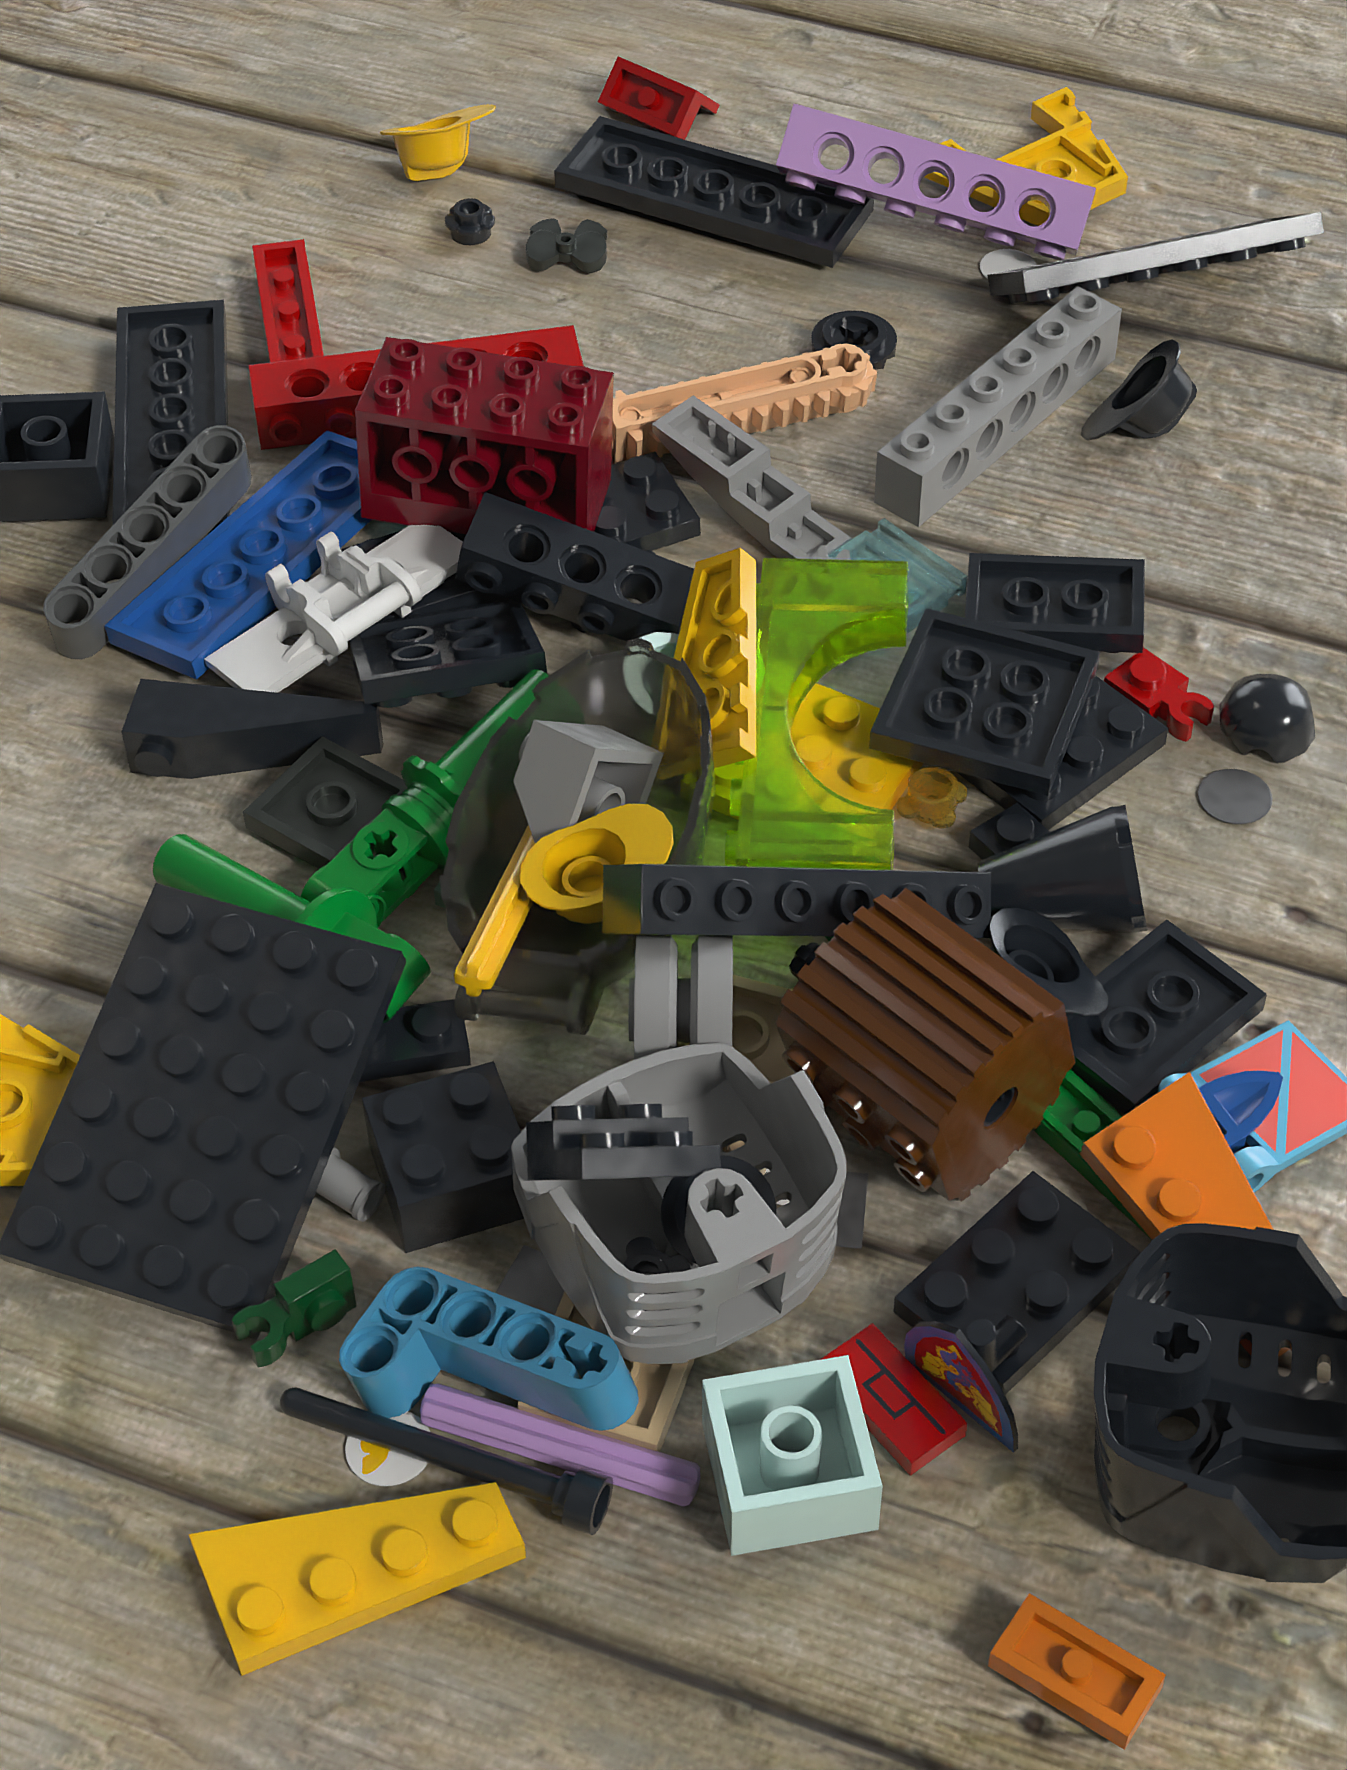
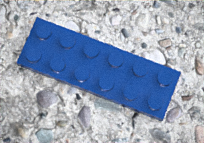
M325 431L105 624L104 627L110 644L196 680L209 669L205 664L204 658L257 625L276 608L266 582L265 573L282 564L286 568L292 584L299 579L305 581L321 567V559L316 545L318 539L332 531L338 537L341 548L372 520L361 517L357 441Z

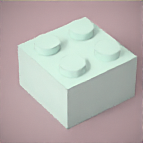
M848 1355L702 1380V1425L731 1556L879 1529L883 1486Z

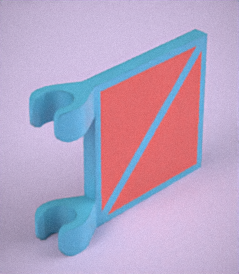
M1289 1020L1190 1072L1198 1088L1222 1076L1243 1071L1279 1072L1283 1076L1280 1093L1273 1109L1262 1124L1246 1137V1142L1251 1147H1246L1234 1154L1254 1193L1276 1173L1347 1134V1077ZM1176 1073L1166 1077L1161 1081L1158 1091L1160 1092L1187 1073Z

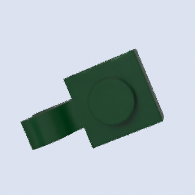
M334 1249L275 1283V1297L259 1305L242 1309L233 1317L232 1324L235 1336L239 1341L251 1335L249 1333L251 1330L252 1333H268L264 1339L257 1341L250 1348L253 1361L257 1367L270 1365L277 1361L285 1352L289 1334L297 1342L314 1331H324L335 1326L344 1318L347 1312L357 1307L351 1270L338 1251Z

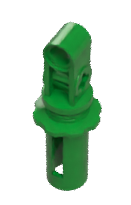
M531 670L435 763L424 761L418 756L409 757L402 763L403 770L401 771L407 789L400 796L392 795L381 806L382 812L370 824L363 827L355 838L327 865L317 870L309 878L300 897L312 902L319 895L330 889L351 887L365 894L371 900L376 912L377 928H379L381 923L405 899L413 895L437 868L444 869L455 858L454 851L461 844L477 851H484L492 844L490 840L494 837V832L487 817L516 790L513 780L520 763L519 751L523 740L530 733L533 721L583 724V713L576 700L556 679L543 671ZM371 843L373 844L374 849L376 851V854L374 856L370 849ZM400 869H402L403 874L405 876V879L403 881L399 873Z

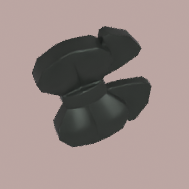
M554 218L539 221L530 228V237L526 243V260L530 269L539 272L547 270L559 261L563 263L573 262L583 272L594 273L600 271L607 260V230L600 223L586 219L579 224L573 235L567 232L562 233L558 220Z

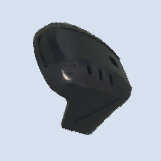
M1207 1223L1182 1224L1166 1229L1154 1238L1131 1263L1115 1291L1095 1359L1093 1393L1096 1423L1094 1464L1100 1507L1106 1522L1120 1535L1138 1545L1148 1546L1170 1556L1219 1571L1263 1579L1266 1582L1324 1583L1347 1568V1297L1342 1295L1299 1234L1261 1227L1247 1229ZM1245 1338L1252 1343L1251 1364L1247 1368H1243L1238 1364L1239 1342ZM1284 1347L1289 1348L1292 1352L1291 1373L1285 1377L1278 1373L1279 1351ZM1322 1362L1330 1365V1380L1327 1383H1320L1317 1380V1367ZM1177 1416L1191 1421L1197 1428V1432L1189 1439L1172 1441L1165 1438L1158 1431L1157 1427L1165 1418Z

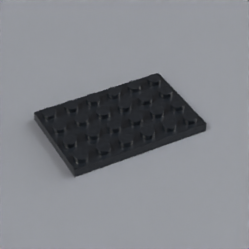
M155 883L0 1240V1258L6 1262L234 1333L232 1319L239 1311L249 1306L259 1305L275 1297L274 1284L282 1279L407 961L402 951ZM252 1330L249 1331L251 1335L248 1337L258 1340L260 1332L252 1333Z

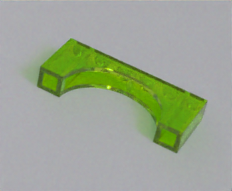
M763 558L761 583L756 582V758L735 763V765H744L743 779L732 778L730 787V815L739 816L738 831L727 830L725 866L894 870V810L874 808L850 801L824 786L806 768L796 752L790 735L795 715L802 701L812 687L826 673L848 659L869 651L890 647H906L909 604L908 561Z

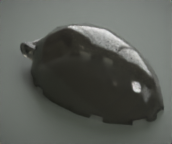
M642 638L628 640L625 647L626 650L596 655L594 657L587 650L540 681L532 690L535 700L517 720L509 716L491 737L454 806L445 841L449 848L443 876L440 875L441 897L446 906L448 931L462 954L528 826L513 780L520 763L519 751L521 744L530 733L534 720L601 725L662 752L663 756L646 804L662 811L673 827L674 844L665 864L703 865L716 793L710 713L707 698L683 657L679 661L654 650L651 642ZM533 902L494 983L495 987L512 992L489 989L482 990L478 997H471L466 995L465 987L459 985L455 996L456 1015L461 1020L476 1021L482 1015L566 1026L569 1034L586 1035L591 1028L603 992L610 989L635 969L637 935L661 934H602L603 922L592 924L572 922L564 916L558 915L555 910L543 908Z

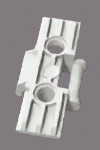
M409 525L365 554L356 545L350 546L342 552L338 537L331 531L316 541L321 559V573L308 582L299 579L293 584L290 582L288 572L282 564L265 573L268 588L278 611L204 658L205 664L234 688L278 693L323 662L327 666L337 662V656L347 650V642L391 612L394 611L402 618L412 612L411 606L422 600L424 595L443 584L445 579L456 573L463 542L441 526ZM302 634L293 645L282 643L287 637Z

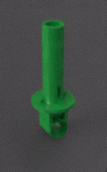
M186 834L172 836L160 847L153 863V876L158 884L402 951L407 962L383 1023H387L431 974L428 962L411 944L397 935L387 934L377 928L376 912L371 900L351 887L333 888L322 893L312 902H309Z

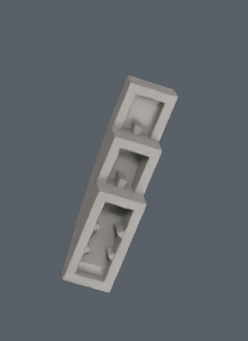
M694 395L652 423L653 433L689 475L729 516L778 559L791 566L797 563L796 550L802 549L808 558L816 557L820 545H826L828 555L831 558H836L838 553L844 548L850 551V555L852 554L851 537L811 510V494L771 466L770 449Z

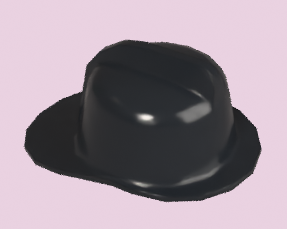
M1171 339L1151 349L1136 364L1124 382L1089 416L1082 427L1081 436L1087 441L1094 440L1120 427L1140 438H1156L1173 429L1197 394L1196 385L1178 363L1181 354L1180 343Z
M1018 907L1002 909L992 916L988 928L992 943L990 950L1062 1001L1066 1013L1088 1017L1098 1016L1106 1010L1108 996L1102 985L1083 962L1078 950L1069 937L1052 921L1033 911Z

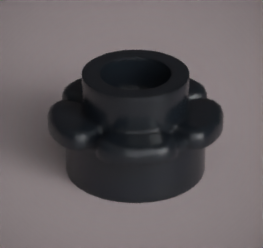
M473 198L458 201L450 208L449 214L444 219L445 226L450 230L452 239L459 244L468 246L478 245L487 241L491 236V228L495 224V216L492 214V209L480 200Z

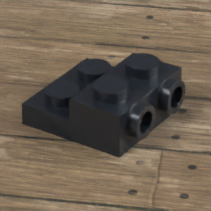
M662 1104L618 1105L619 1119H595V1105L551 1106V1121L526 1122L528 1181L699 1176L705 1171L721 1168L720 1145L693 1146V1131H689V1118H662Z

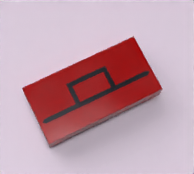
M873 1323L820 1359L849 1356L868 1431L910 1476L966 1436L968 1423Z

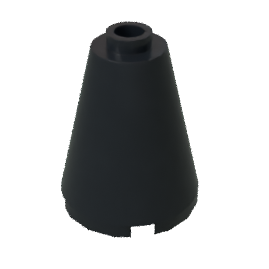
M1126 805L1111 806L977 863L978 872L991 873V918L1002 909L1018 907L1043 916L1060 929L1124 933L1147 931Z

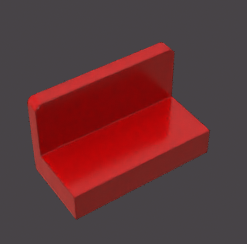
M619 56L598 100V103L670 136L684 140L689 133L699 108L716 114L720 106L691 87Z

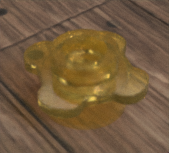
M938 767L922 768L909 777L908 793L906 796L898 799L897 811L904 818L911 819L916 817L921 822L932 824L936 828H948L956 821L954 811L957 805L967 799V789L956 780L953 774L945 769Z

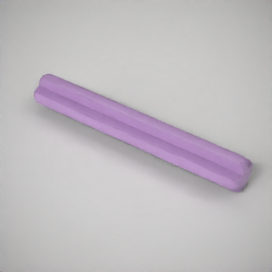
M439 1383L429 1386L421 1403V1422L431 1428L575 1473L581 1468H586L612 1477L613 1485L680 1506L690 1505L698 1490L700 1467L694 1462L519 1410L516 1407Z

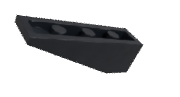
M140 679L121 731L131 773L184 779L291 766L322 736L358 756L380 754L384 745L380 711L376 703L365 704L364 701Z

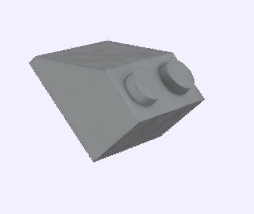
M534 720L530 733L521 744L519 751L520 763L513 780L534 842L536 843L544 836L573 826L608 809L629 803L646 804L663 753L605 726Z

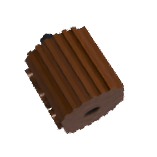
M905 888L897 897L892 899L884 894L873 899L874 906L868 910L863 906L853 913L854 920L848 925L840 924L833 931L834 937L828 944L824 941L821 945L811 942L807 945H801L796 950L789 969L798 978V982L792 991L789 988L787 989L780 1001L782 1010L777 1019L776 1027L785 1047V1051L782 1054L783 1060L795 1073L802 1070L805 1072L820 1096L824 1110L829 1106L846 1120L843 1122L845 1129L858 1143L870 1151H874L880 1146L896 1159L894 1166L897 1171L918 1190L925 1192L931 1186L948 1201L958 1198L962 1202L971 1196V1189L986 1183L990 1179V1174L997 1168L1000 1170L1009 1162L1008 1157L1014 1150L1018 1152L1027 1142L1026 1136L1032 1129L1036 1130L1043 1120V1113L1049 1105L1053 1106L1060 1095L1059 1087L1066 1073L1076 1062L1064 1003Z

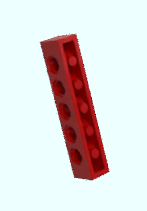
M574 325L429 343L454 348H470L475 351L512 357H528L537 361L569 366H584ZM381 349L249 365L261 450L312 444L325 431H330L350 439L357 438L355 409Z

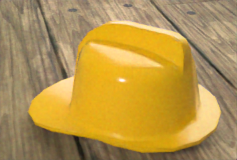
M486 104L468 107L414 126L382 130L380 134L393 136L404 173L409 180L420 181L443 178L453 174L463 164L468 155L470 122L494 112L496 106Z
M629 803L608 809L573 826L557 830L536 842L527 851L520 865L521 886L529 899L543 908L555 910L558 915L564 916L572 922L582 924L603 922V865L665 864L674 844L673 827L662 811L648 804Z

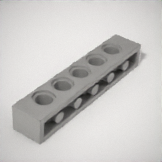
M1077 286L877 451L874 503L920 527L1115 360L1122 308Z

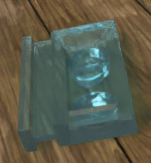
M885 518L878 522V528L872 533L865 530L829 555L831 558H836L838 553L845 548L850 551L852 566L864 559L868 562L870 576L878 577L880 581L881 597L883 598L885 610L884 617L907 634L918 627L926 608L941 611L948 606L949 598L955 594L961 597L966 593L967 575Z

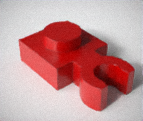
M1143 648V653L1134 654L1104 677V682L1152 717L1157 718L1159 716L1165 720L1169 733L1181 741L1187 742L1191 739L1194 721L1189 717L1197 719L1205 726L1212 722L1214 711L1212 701L1202 694L1187 692L1189 678L1145 648Z

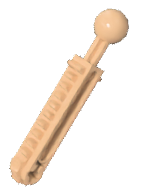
M845 343L824 348L820 351L806 352L794 357H785L781 360L768 363L763 362L750 367H741V369L729 372L724 371L712 376H702L699 379L686 382L681 381L668 386H659L647 391H638L634 394L626 395L622 390L616 391L615 398H613L612 459L614 464L654 451L659 457H662L665 453H670L653 433L652 423L693 395L746 433L765 432L767 429L780 426L786 427L788 424L797 422L803 423L813 418L828 417L830 414L848 413L855 410L858 406L864 407L867 404L870 393L875 391L877 370L873 369V365L869 361L870 356L867 353H864L862 349L855 345Z

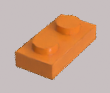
M1030 1593L991 1650L988 1667L1124 1750L1160 1693L1166 1674Z

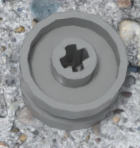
M637 935L635 978H630L628 1008L629 1041H634V1060L662 1050L677 1048L678 1043H690V1045L725 1043L732 1046L733 935H698L691 947V978H678V945L672 935Z

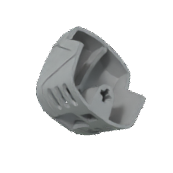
M692 1044L662 1050L606 1071L555 1100L531 1120V1122L551 1121V1106L595 1105V1119H619L618 1105L662 1104V1118H689V1131H693V1146L720 1145V1155L744 1160L759 1171L764 1168L769 1169L770 1172L765 1174L764 1177L773 1190L775 1201L779 1202L783 1199L790 1201L777 1208L776 1215L751 1183L742 1174L731 1169L716 1168L705 1171L693 1181L688 1193L684 1237L697 1264L689 1261L691 1270L683 1272L647 1273L644 1275L629 1271L623 1265L627 1259L626 1246L637 1237L650 1238L657 1250L670 1257L678 1255L665 1236L661 1222L663 1195L673 1177L528 1181L526 1127L513 1141L511 1150L514 1192L531 1239H535L556 1279L592 1330L603 1333L613 1339L622 1357L628 1361L645 1364L686 1363L688 1360L717 1352L781 1319L797 1305L802 1304L825 1275L834 1257L837 1241V1219L846 1179L847 1161L842 1144L824 1112L823 1102L803 1070L770 1083L749 1059L729 1044ZM739 1140L745 1143V1145L727 1153L722 1150L724 1147Z

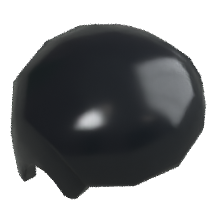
M1254 674L1243 677L1234 683L1219 704L1220 729L1227 737L1231 738V741L1243 755H1247L1251 750L1260 749L1266 751L1274 762L1284 763L1305 753L1315 739L1314 717L1307 690L1298 682L1288 677L1277 674Z

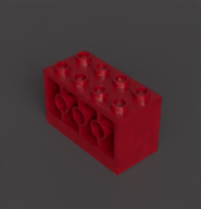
M386 337L355 409L361 517L403 525L441 526L448 532L466 535L482 497L487 492L594 532L611 481L614 373L594 370L585 366H569L537 361L528 357H512L475 351L470 348H454L418 342L413 339Z

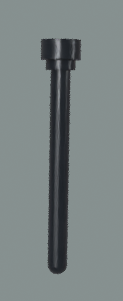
M297 1387L285 1390L280 1397V1407L288 1416L485 1483L496 1482L500 1488L550 1504L552 1513L562 1517L564 1526L594 1535L599 1530L606 1516L613 1491V1479L610 1476L586 1468L579 1469L577 1473L566 1470L559 1476Z

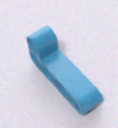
M419 1266L404 1269L395 1274L384 1285L346 1337L339 1354V1362L367 1411L387 1418L398 1417L410 1411L422 1398L440 1370L578 1425L599 1431L614 1429L625 1423L634 1414L639 1402L638 1389L614 1340L607 1335L433 1269Z

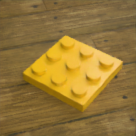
M775 667L765 680L766 693L762 706L756 712V758L695 773L688 782V799L852 868L924 763L869 749L870 731L881 708Z

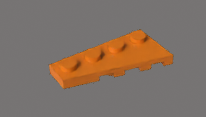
M1190 1072L1085 1141L1080 1152L1082 1158L1152 1240L1168 1228L1192 1223H1207L1255 1229L1256 1227L1273 1229ZM1246 1338L1242 1339L1240 1344L1251 1355L1252 1343ZM1282 1348L1279 1351V1357L1290 1349Z

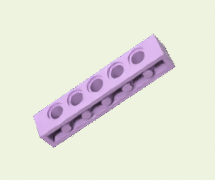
M795 103L792 107L776 163L779 172L787 174L785 182L790 185L807 190H815L816 183L836 188L834 196L857 204H864L866 197L886 202L885 211L906 218H914L915 212L919 211L936 216L935 225L956 232H964L966 225L986 230L984 235L986 240L1001 245L1014 246L1016 239L1036 244L1034 253L1055 260H1064L1066 253L1077 255L1096 191L1095 187ZM831 145H842L849 151L847 163L837 170L827 169L821 164L823 151ZM884 158L895 161L899 166V173L892 182L879 184L872 180L870 170L876 161ZM932 172L941 173L949 180L948 190L938 198H929L922 194L919 189L923 177ZM988 186L998 193L1000 199L993 210L979 212L970 205V195L978 187ZM1031 200L1043 202L1048 207L1050 213L1047 221L1039 226L1025 224L1019 216V211L1026 202Z

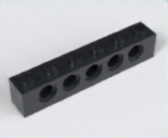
M667 864L603 865L602 934L834 937L833 931L840 924L848 925L854 920L853 913L863 906L868 910L874 906L873 899L884 894L892 899L907 888L974 938H990L988 928L991 923V873Z

